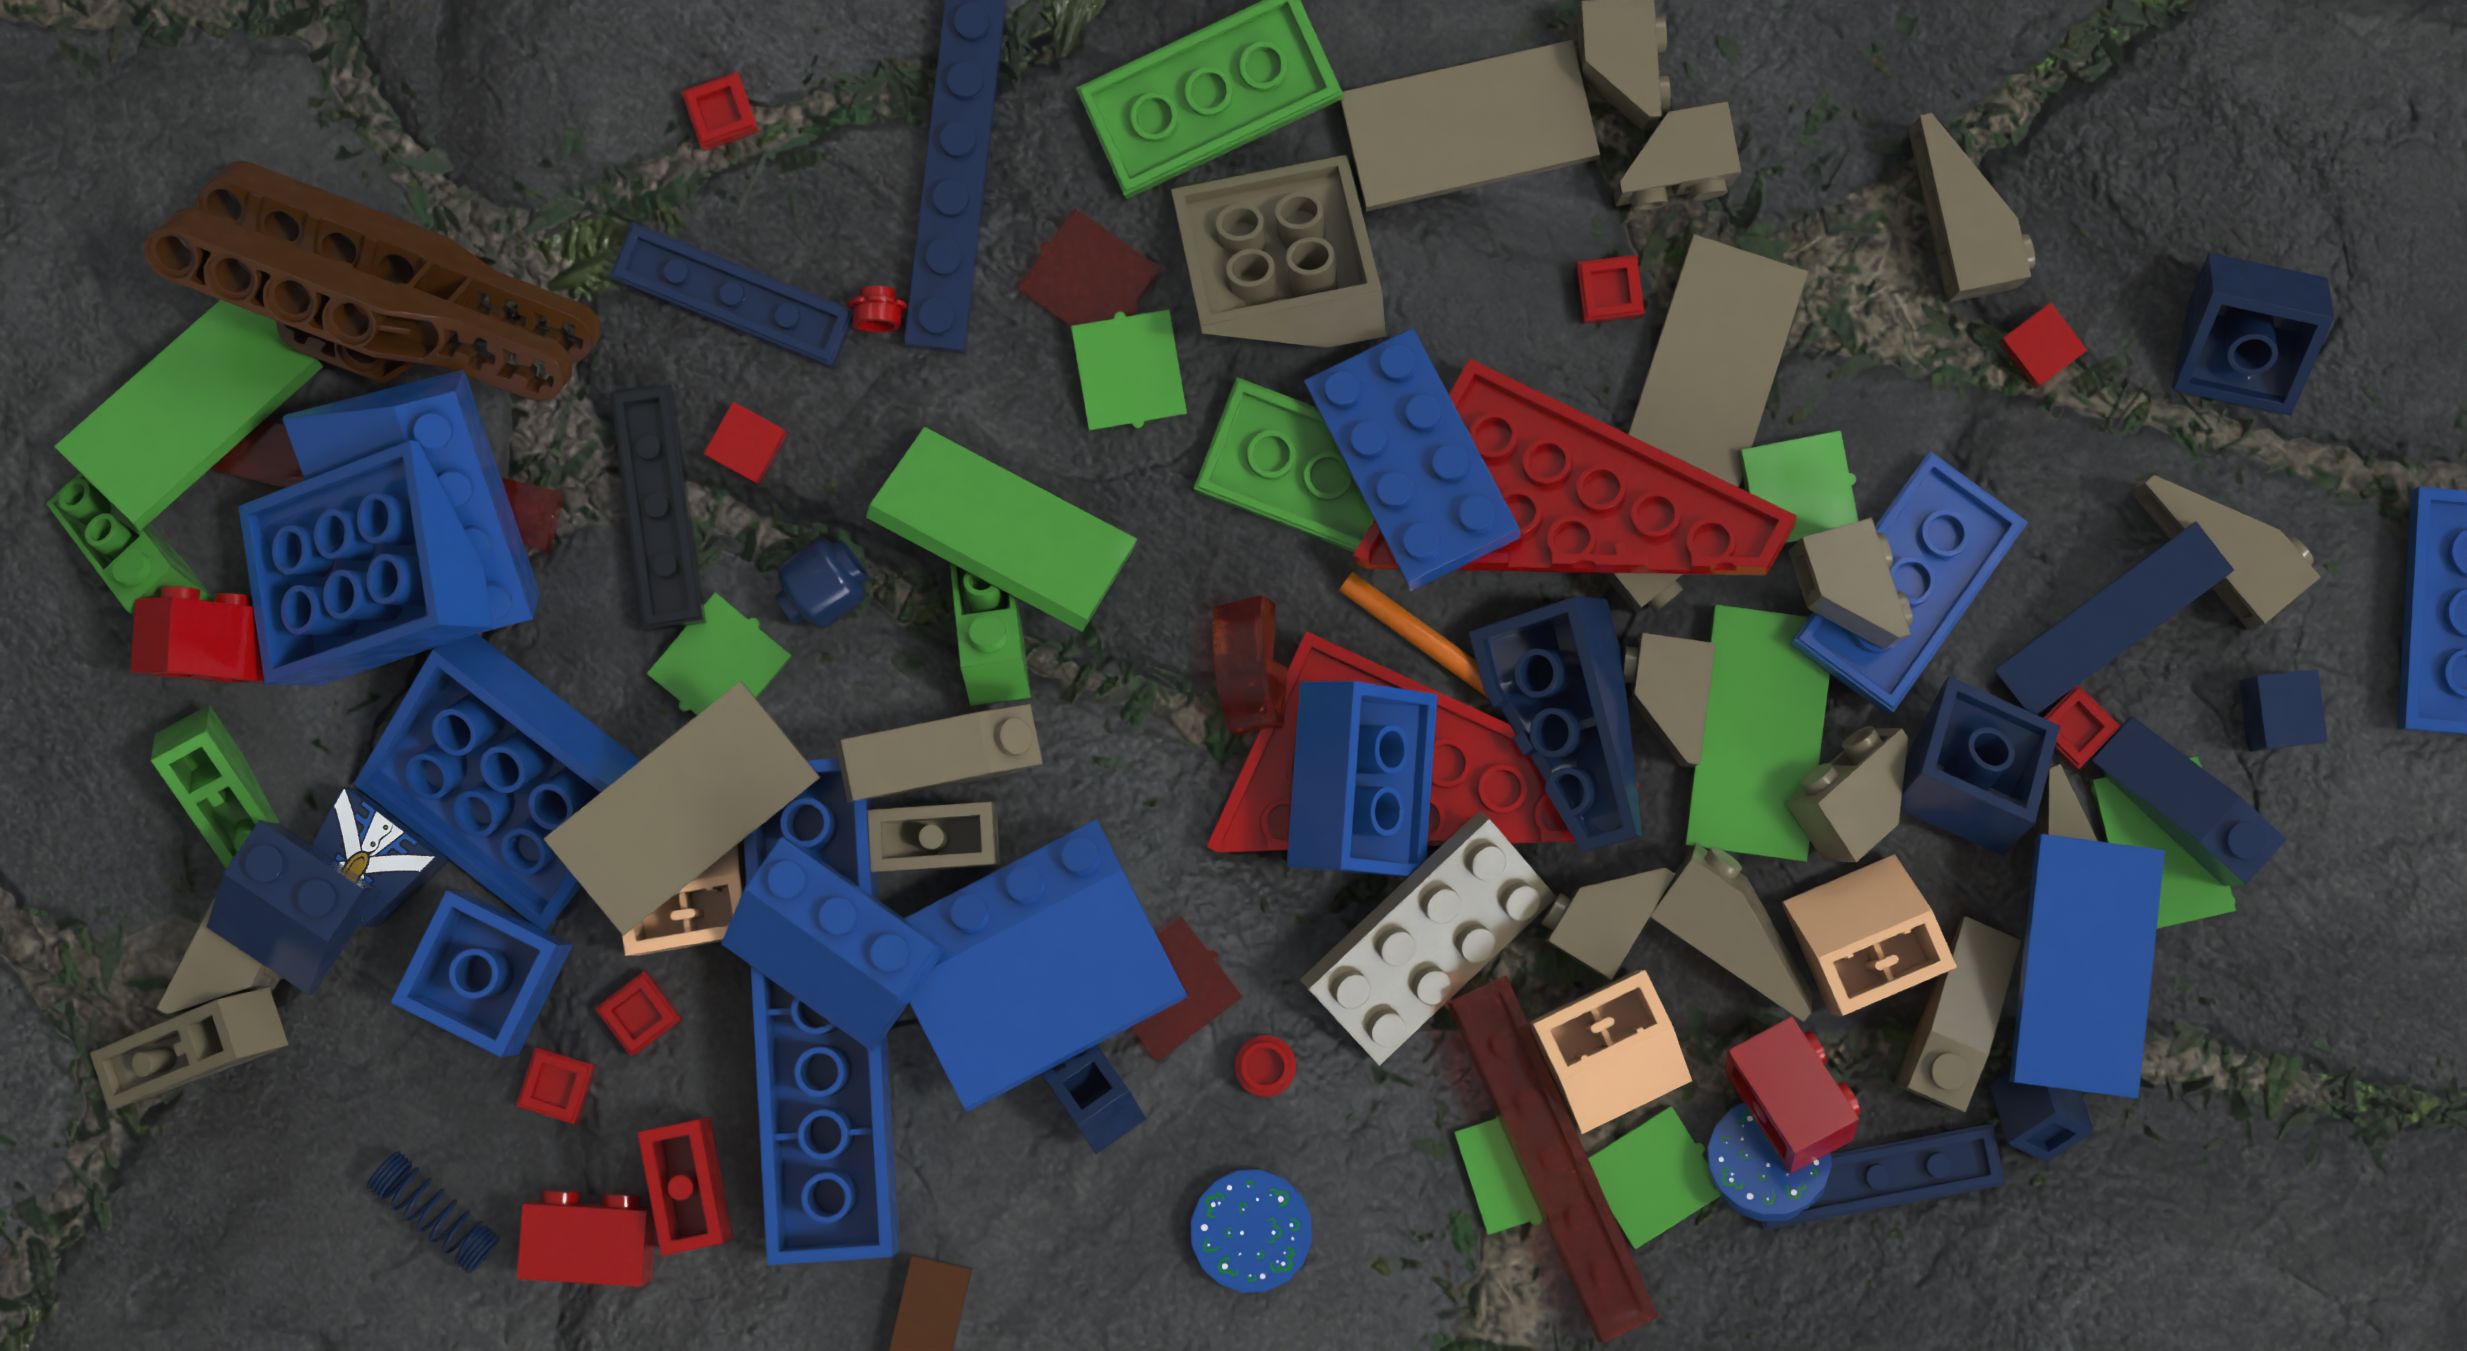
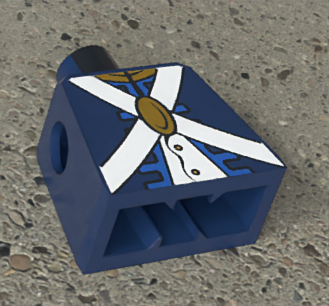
M343 787L336 797L312 843L313 846L382 890L360 923L364 927H379L450 860L361 790Z

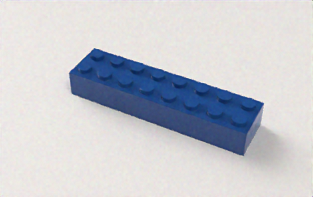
M839 759L807 760L820 775V778L744 839L746 886L782 836L798 843L880 901L878 872H871L867 810H874V798L847 803ZM751 966L767 1265L893 1257L900 1251L887 1034L877 1049L872 1052Z

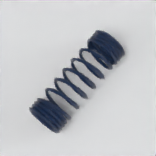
M401 1151L394 1152L367 1182V1189L374 1192V1195H378V1199H387L395 1194L391 1202V1210H399L408 1204L404 1212V1221H411L421 1215L416 1226L417 1232H424L434 1225L429 1236L430 1243L438 1242L447 1236L442 1246L443 1254L451 1253L460 1247L455 1257V1264H458V1267H462V1270H466V1273H471L495 1248L500 1240V1235H496V1232H492V1229H489L488 1226L480 1228L483 1225V1221H479L463 1238L447 1249L452 1237L470 1214V1210H466L446 1231L434 1238L443 1220L457 1204V1199H454L437 1217L421 1228L425 1217L445 1192V1188L440 1189L429 1202L408 1217L419 1196L432 1182V1177L428 1178L405 1201L395 1206L404 1188L419 1171V1167H415L402 1181L411 1169L412 1161H408V1157L405 1158V1154H401Z

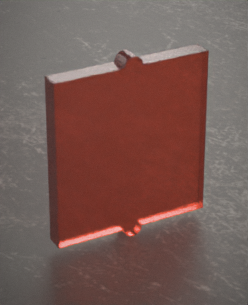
M1075 208L1052 241L1041 244L1042 254L1020 283L1018 290L1071 327L1114 319L1117 312H1123L1126 317L1128 315H1136L1138 313V301L1161 271V268Z
M1182 916L1157 936L1188 998L1132 1026V1029L1157 1062L1243 997L1216 962L1218 960V953L1213 950L1208 952Z

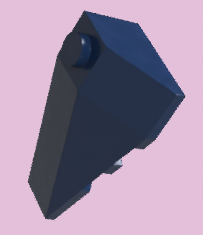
M1575 596L1470 631L1469 634L1484 692L1494 708L1502 710L1516 733L1513 739L1523 755L1530 756L1546 782L1545 792L1581 851L1589 852L1641 837L1642 828L1623 661L1607 599Z

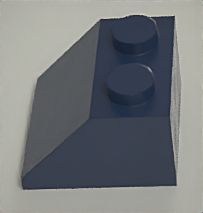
M2208 253L2188 302L2172 383L2173 391L2291 416L2334 320L2328 278Z
M1949 676L1944 681L1906 757L1900 810L2004 856L2035 824L2060 725Z
M259 820L223 873L207 928L308 995H313L382 890L280 823Z

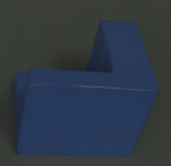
M2318 669L2257 675L2239 680L2249 752L2319 744L2327 740Z
M2010 1069L1995 1078L1990 1084L2007 1143L2039 1159L2048 1162L2094 1132L2081 1091L2009 1082Z

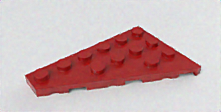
M1469 359L1449 393L1521 533V538L1455 570L1767 575L1796 525L1795 514L1475 360ZM1373 520L1353 554L1355 563L1365 569H1399Z
M1306 631L1206 848L1217 853L1288 851L1300 682L1357 681L1438 694L1427 846H1442L1479 810L1495 824L1511 844L1576 841L1545 792L1546 782L1529 755L1522 754L1513 738L1516 736V733L1510 724Z

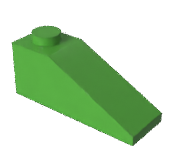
M210 705L155 733L151 762L226 869L259 820L280 823L243 753Z

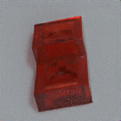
M1263 595L1213 607L1212 638L1217 689L1227 731L1233 735L1284 725L1287 667L1273 660L1276 603Z

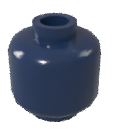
M816 539L780 565L777 574L783 590L777 593L775 597L783 611L795 624H799L805 619L814 627L824 629L834 624L864 601L866 593L863 583L869 579V575L856 555L842 540L833 544L826 539Z

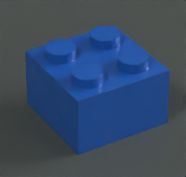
M446 890L390 1003L499 1057L519 1055L573 944L467 891Z

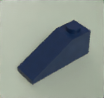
M2133 716L2129 717L2089 760L2096 769L2223 886L2246 885L2287 840L2242 797Z
M1098 1045L1041 1073L1095 1154L1146 1120L1131 1092Z

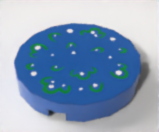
M1744 1103L1731 1108L1715 1125L1707 1149L1708 1177L1715 1190L1717 1188L1719 1194L1726 1199V1204L1738 1214L1761 1222L1786 1221L1800 1215L1801 1211L1809 1208L1812 1203L1814 1204L1823 1195L1832 1168L1830 1152L1789 1174Z
M1237 1169L1215 1179L1199 1197L1191 1218V1246L1201 1268L1218 1284L1241 1293L1266 1292L1288 1282L1304 1264L1312 1243L1311 1214L1302 1194L1284 1177L1264 1169Z

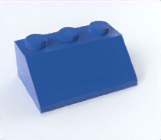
M1357 681L1300 682L1287 867L1409 877L1426 861L1438 694Z
M782 836L745 887L721 942L727 949L872 1052L877 1049L946 950L944 946L804 847Z

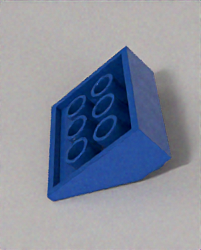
M464 369L284 415L283 422L304 480L406 441H419L484 566L494 627L485 631L534 618L541 593Z
M406 441L238 506L265 685L322 686L494 628L484 566L419 441Z
M473 634L438 646L432 650L355 780L354 785L529 922L547 930L582 885L545 842L544 838L641 760L478 634Z
M1097 819L904 918L946 948L909 1003L967 1112L1188 998L1137 894Z

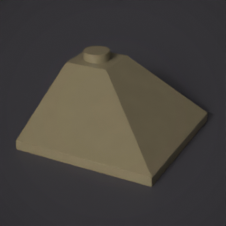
M1347 155L1171 189L1202 334L1323 348L1386 336L1382 289Z

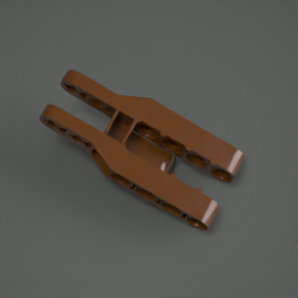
M246 161L231 162L201 189L199 196L196 198V209L185 208L175 212L148 236L144 245L145 257L149 266L161 277L276 321V328L280 338L294 350L383 384L419 363L442 366L453 371L464 369L466 376L527 399L540 402L551 400L559 394L572 375L573 363L580 362L587 357L601 336L599 319L589 307L495 271L449 237ZM228 191L233 193L239 199L240 203L236 202L229 195ZM284 212L291 215L297 222V225L292 223ZM341 234H344L345 236L349 237L350 240L354 243L355 247L348 244L343 239ZM179 238L182 239L189 246V248L185 247L179 240ZM398 255L405 258L411 264L412 269L403 265ZM237 260H239L240 262H242V263L248 268L249 271H247L246 269H244V268L238 263ZM296 282L301 284L303 287L300 289L296 285ZM487 295H489V304L494 305L492 309L481 303ZM508 301L518 304L517 313L522 316L519 321L509 317L510 308L506 306ZM543 316L546 317L547 326L551 327L549 330L537 326ZM566 322L575 326L574 335L578 337L576 342L566 339L567 330L562 327ZM456 332L458 333V341L462 342L461 345L450 342V339ZM477 338L487 341L486 350L491 353L488 358L479 354V345L475 343ZM513 353L516 354L517 363L520 364L519 367L508 363ZM536 360L546 364L545 373L549 375L546 380L537 376L538 370L533 364Z

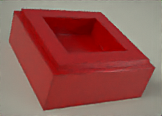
M738 72L681 91L700 147L704 152L760 132Z
M1637 255L1576 263L1575 269L1583 325L1636 319L1644 316Z
M2049 303L1999 341L2000 345L2034 389L2041 386L2088 351L2052 303Z
M733 402L703 454L759 486L788 433L781 427Z
M2079 685L2060 697L2041 716L2060 725L2054 752L2073 771L2079 770L2121 727Z
M643 971L595 1008L631 1057L638 1055L684 1020L648 971Z
M535 1047L516 1106L571 1124H578L597 1065L549 1049Z

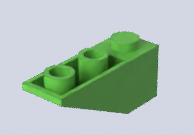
M80 473L46 503L125 610L133 616L135 599L161 597V587L200 589V600L211 602L214 600L187 563L150 524L139 531Z
M950 562L960 666L970 706L1031 698L1018 598Z

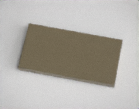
M1573 40L1343 91L1344 99L1340 100L1365 212L1598 160L1600 156Z
M1694 234L1690 240L1627 434L1739 487L1743 475L1738 450L1752 448L1809 271Z
M741 680L547 835L544 840L624 936L820 778V775Z

